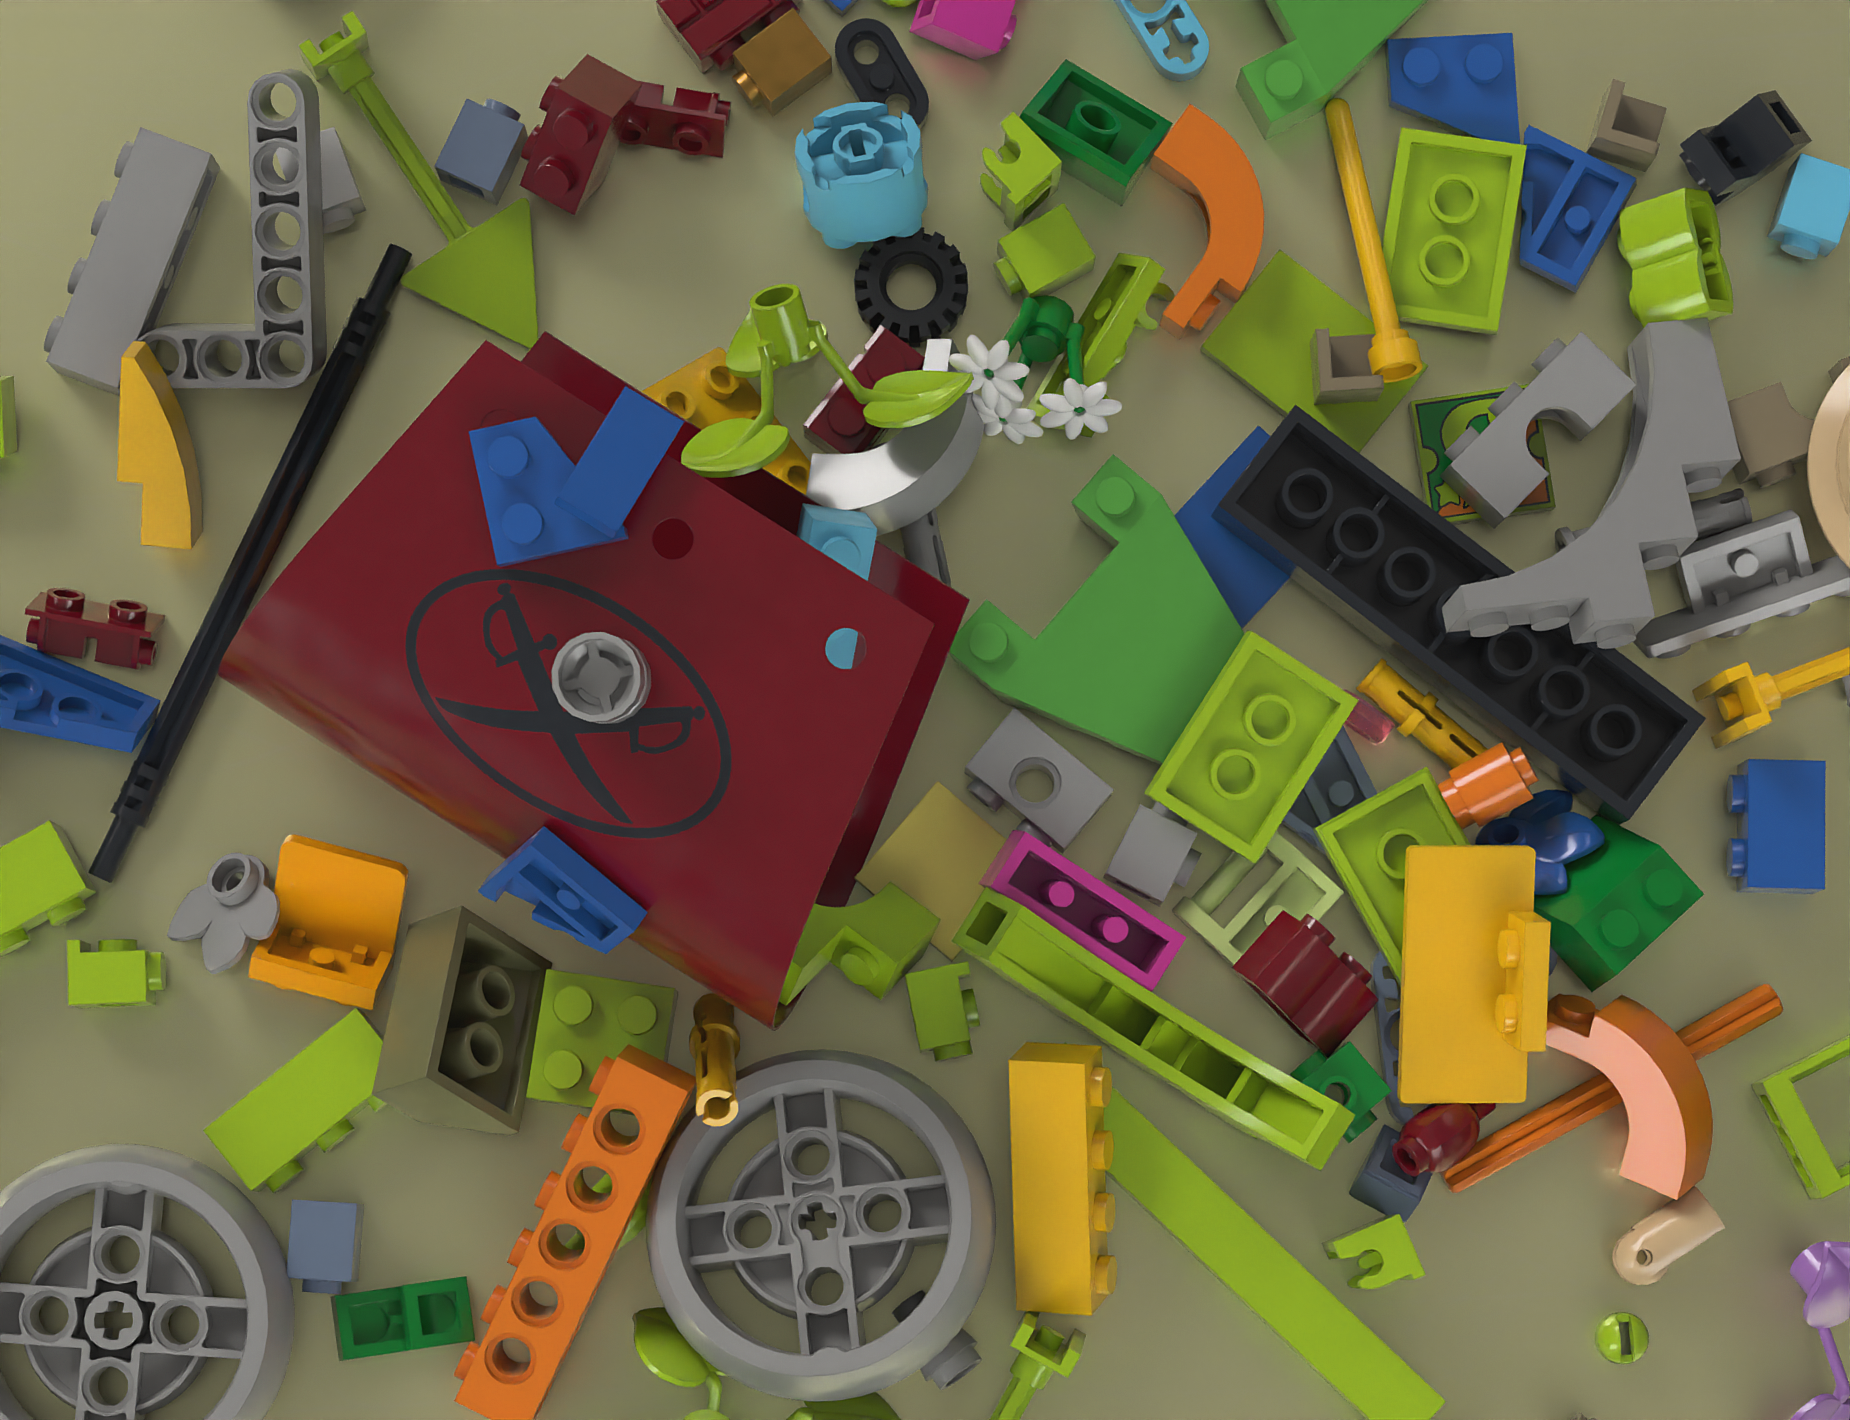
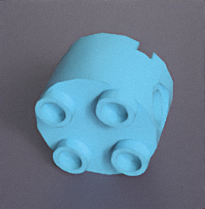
M877 102L843 104L825 110L814 117V129L808 132L806 136L802 129L796 137L795 159L797 170L803 181L804 213L811 226L822 233V239L829 247L845 249L857 242L878 241L890 236L908 237L915 234L921 228L922 213L928 205V184L923 176L921 132L912 116L902 110V119L897 116L889 115L886 104Z

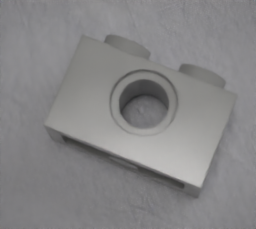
M1015 707L968 762L964 772L972 779L967 789L978 800L994 812H997L1003 804L1022 820L1016 830L1029 833L1048 847H1055L1062 854L1109 799L1114 790ZM1028 770H1040L1051 779L1053 792L1046 800L1033 803L1026 801L1019 795L1016 788V780L1022 773Z

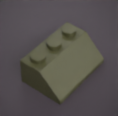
M459 906L410 923L404 943L372 1095L418 1122L508 1136L519 1133L530 1076L546 969H552V962L464 906Z

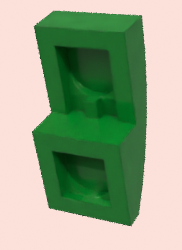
M466 1276L330 1297L339 1361L475 1341Z

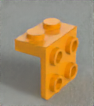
M294 834L286 837L280 849L274 893L278 896L280 903L278 922L271 936L260 940L251 956L248 978L271 983L281 989H293L334 1000L344 1006H356L373 1011L394 965L409 875L406 866L394 860Z

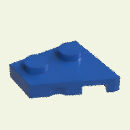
M1512 33L1387 39L1385 57L1389 107L1415 118L1425 117L1430 119L1439 128L1458 136L1465 134L1472 138L1520 144Z
M1528 125L1524 132V145H1527L1522 181L1520 265L1576 293L1619 218L1620 209L1625 207L1636 188V178Z
M545 826L494 869L478 890L484 897L494 902H497L503 892L506 891L535 905L536 907L532 911V920L553 930L564 931L573 936L577 941L604 954H607L632 934L648 913Z

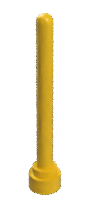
M1333 98L1326 104L1325 114L1376 335L1371 339L1372 347L1367 352L1372 375H1383L1384 383L1397 382L1408 379L1422 370L1421 356L1417 341L1410 338L1408 331L1400 327L1349 104L1342 98Z

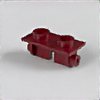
M638 81L643 85L620 140L621 143L627 145L644 144L678 150L687 155L696 156L703 154L723 158L725 126H728L731 112L730 101L720 100V93H707L677 87L673 106L662 104L664 85Z
M51 588L47 590V593L40 592L25 608V615L40 617V619H30L27 627L26 642L37 644V650L40 652L82 659L86 652L87 637L96 638L95 662L139 670L141 665L153 666L155 662L158 644L157 641L147 640V638H151L164 623L165 615L147 612L148 607L137 601L113 600L109 604L85 600V594L74 589Z

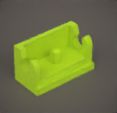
M1014 111L1000 124L1005 133L1004 145L998 149L1002 161H999L995 152L985 147L982 150V159L985 167L1002 184V189L997 187L993 178L983 173L980 176V184L984 194L1005 215L1004 224L1012 232L1058 190L1062 161Z
M1400 1214L1385 1215L1322 1243L1328 1259H1345L1359 1256L1363 1251L1367 1253L1358 1258L1357 1265L1361 1269H1370L1363 1275H1355L1349 1279L1347 1285L1351 1288L1376 1289L1398 1279L1415 1280L1426 1275Z

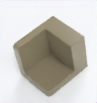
M1613 79L1602 97L1586 153L1596 158L1646 172L1658 153L1660 144L1657 143L1667 108L1623 95L1625 82Z
M1329 328L1315 329L1310 341L1314 405L1378 401L1384 390L1383 375H1372L1367 355L1368 350L1372 347L1371 339L1375 334L1330 337Z

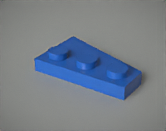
M0 635L1 728L132 753L156 720L161 700Z

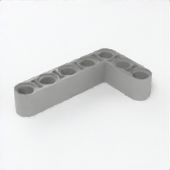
M286 69L263 75L254 82L248 94L255 324L173 323L163 325L140 337L137 341L146 342L155 357L156 344L160 339L170 342L178 351L179 364L177 369L171 371L162 367L172 388L285 389L296 387L321 371L325 364L327 337L319 96L317 87L312 79L302 71ZM277 83L287 85L295 94L296 107L290 117L282 116L272 106L270 99L271 91ZM279 147L288 149L297 159L298 173L293 181L282 179L274 170L273 156ZM280 212L289 213L299 223L301 232L296 245L286 244L276 234L275 221ZM282 276L292 278L301 287L303 294L302 302L297 309L286 306L278 297L277 285ZM221 340L232 342L240 350L242 362L238 371L228 370L220 363L217 349ZM283 340L293 341L303 351L305 361L304 367L300 372L288 369L280 360L279 349Z

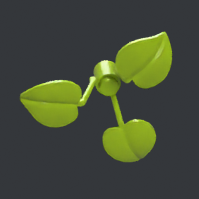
M793 284L770 286L757 292L750 299L751 309L735 333L725 361L728 372L731 375L742 378L761 377V412L755 420L748 418L729 419L712 424L701 430L684 447L681 454V464L702 477L724 478L756 471L774 461L787 447L790 434L785 426L770 425L774 419L773 372L780 368V366L787 367L791 363L809 359L820 350L856 400L861 404H867L863 410L866 422L881 428L911 427L936 417L956 402L970 387L972 380H974L973 373L931 370L906 371L883 377L877 381L873 389H867L858 382L828 341V332L825 325L820 321L808 319L799 287Z
M665 1307L648 1308L634 1313L632 1317L634 1322V1343L644 1364L655 1375L675 1385L695 1387L705 1382L708 1387L707 1409L691 1412L683 1420H730L725 1415L719 1413L722 1382L718 1376H725V1374L711 1365L693 1349L679 1332ZM877 1392L838 1401H804L807 1407L798 1408L786 1419L901 1420L891 1406Z

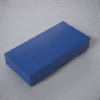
M625 386L563 486L554 504L613 539L684 421Z

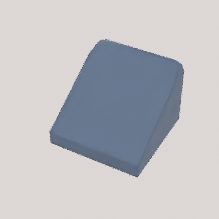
M1384 1124L1358 1172L1349 1194L1385 1215L1400 1214L1404 1223L1420 1203L1433 1173L1422 1172L1418 1176H1411L1405 1173L1396 1163L1392 1153L1393 1145L1399 1141L1400 1132Z

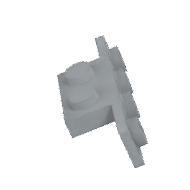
M1792 509L1692 543L1679 556V561L1675 563L1686 608L1651 619L1638 632L1633 643L1648 658L1665 659L1682 655L1691 648L1693 643L1714 636L1728 638L1740 635L1751 627V623L1771 616L1790 617L1798 615L1809 609L1810 603L1832 595L1840 597L1850 596V569L1838 555L1811 564L1800 517Z

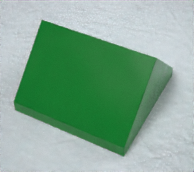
M1065 59L1020 115L1021 120L1062 161V171L1120 206H1123L1151 161L1154 152L1162 143L1173 124Z

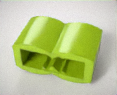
M1682 188L1620 209V228L1617 232V244L1623 258L1630 263L1633 270L1629 302L1633 315L1642 324L1643 328L1652 322L1707 318L1709 321L1733 313L1731 281L1725 261L1720 253L1721 237L1719 222L1708 191Z

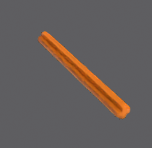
M1763 984L1675 1033L1688 1048L1694 1060L1697 1061L1781 1015L1783 1006L1775 990L1769 984ZM1601 1073L1476 1142L1475 1146L1461 1160L1439 1173L1452 1193L1461 1192L1622 1103L1623 1099L1610 1079L1604 1073Z

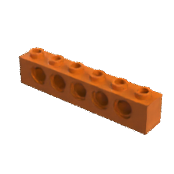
M630 1044L622 1050L616 1060L608 1056L604 1057L588 1090L598 1095L589 1117L578 1113L562 1144L561 1149L571 1153L561 1175L554 1171L549 1173L535 1201L534 1206L544 1210L534 1232L527 1228L522 1230L508 1258L507 1263L517 1267L508 1288L499 1284L496 1286L481 1315L480 1320L490 1324L481 1345L471 1341L458 1363L454 1377L463 1380V1383L454 1400L455 1402L491 1420L537 1419L696 1085L695 1076ZM626 1109L632 1112L640 1125L639 1134L626 1136L617 1132L610 1120L611 1110ZM595 1166L606 1171L612 1181V1191L598 1193L590 1189L584 1181L583 1169ZM570 1224L578 1228L584 1236L585 1248L572 1250L562 1245L556 1234V1226ZM534 1281H542L549 1284L557 1294L558 1304L555 1306H543L537 1303L531 1296L529 1284ZM515 1338L522 1341L530 1351L531 1361L520 1363L510 1359L503 1349V1340Z

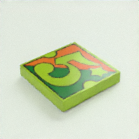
M1529 384L1519 386L1524 390ZM1508 387L1414 400L1409 403L1424 503L1453 525L1482 521L1484 519L1440 477L1452 463L1444 452L1470 426L1481 434L1496 417L1488 408ZM1542 419L1529 422L1526 430V445L1531 456L1549 475L1507 517L1551 511L1556 507Z

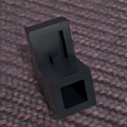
M1776 90L1757 94L1720 124L1696 131L1680 144L1684 152L1679 156L1684 161L1688 172L1695 182L1704 191H1708L1712 202L1717 206L1765 177L1812 140Z

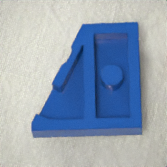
M537 417L469 431L498 566L503 567L629 539L627 528L623 524L612 539L554 504L576 465L570 460Z

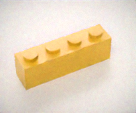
M1026 1042L1008 1060L1016 1310L1092 1316L1106 1297L1113 1294L1117 1280L1116 1258L1114 1255H1108L1107 1232H1111L1115 1220V1198L1112 1193H1106L1105 1170H1109L1111 1167L1114 1152L1112 1132L1104 1130V1107H1107L1110 1102L1112 1075L1110 1069L1102 1065V1046Z

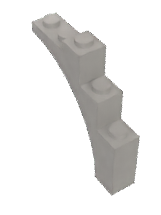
M1707 318L1648 323L1627 347L1631 380L1636 384L1632 389L1630 440L1618 481L1593 525L1580 537L1544 561L1509 576L1461 585L1441 608L1446 632L1470 630V635L1473 637H1487L1504 632L1509 626L1531 624L1532 630L1546 631L1569 623L1573 644L1597 641L1599 648L1611 649L1635 641L1638 632L1655 616L1645 570H1657L1674 565L1679 561V556L1698 538L1688 493L1703 492L1719 486L1722 483L1723 477L1741 460Z

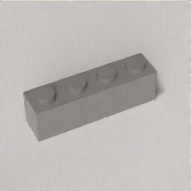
M140 127L134 143L127 141L124 144L115 166L114 175L120 179L111 201L104 199L100 203L93 218L91 234L96 236L90 254L87 259L79 258L71 272L67 291L73 294L65 316L64 318L61 316L54 318L45 338L44 351L49 353L46 362L57 373L120 396L121 356L133 341H137L146 333L156 329L220 170L218 163L211 153Z

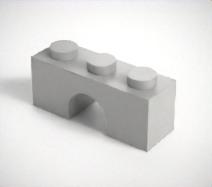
M1582 331L1568 345L1564 344L1559 338H1556L1531 364L1540 374L1524 390L1514 381L1491 404L1488 410L1496 418L1481 434L1470 426L1444 452L1452 463L1440 477L1493 529L1549 475L1528 451L1526 430L1529 422L1537 419L1558 421L1581 441L1636 386Z

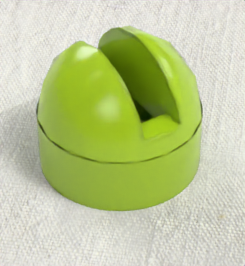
M1615 1312L1604 1317L1598 1324L1595 1331V1344L1599 1353L1606 1360L1616 1364H1630L1639 1360L1646 1352L1649 1344V1333L1643 1321L1637 1316L1626 1312ZM1618 1322H1629L1631 1354L1621 1355Z

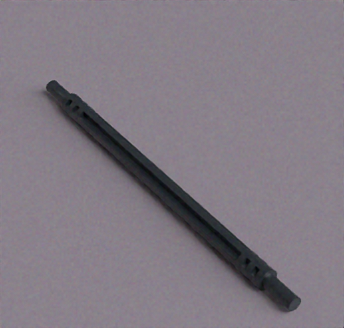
M389 244L364 298L357 297L352 306L350 316L347 317L342 327L343 330L332 348L333 351L148 737L137 759L134 760L130 769L131 772L122 785L117 801L114 802L110 812L115 814V817L88 873L102 880L112 883L138 827L145 828L150 819L149 815L160 798V792L170 777L171 769L216 678L221 660L239 630L364 366L367 365L372 355L371 352L381 336V331L389 320L391 313L386 309L412 257V253L395 244Z

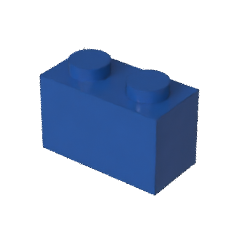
M1747 759L1737 765V775H1729L1727 782V809L1729 813H1737V838H1729L1726 867L1729 877H1737V892L1814 894L1825 889L1826 761Z

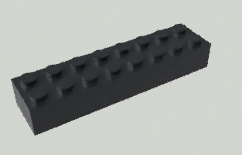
M1296 404L1219 502L1211 515L1222 526L1512 748L1517 749L1521 747L1529 761L1598 814L1618 825L1631 819L1706 719L1615 648H1599L1597 641L1573 644L1569 623L1546 631L1532 630L1531 624L1509 626L1504 632L1487 637H1473L1470 635V630L1446 632L1441 608L1461 585L1505 577L1516 572Z

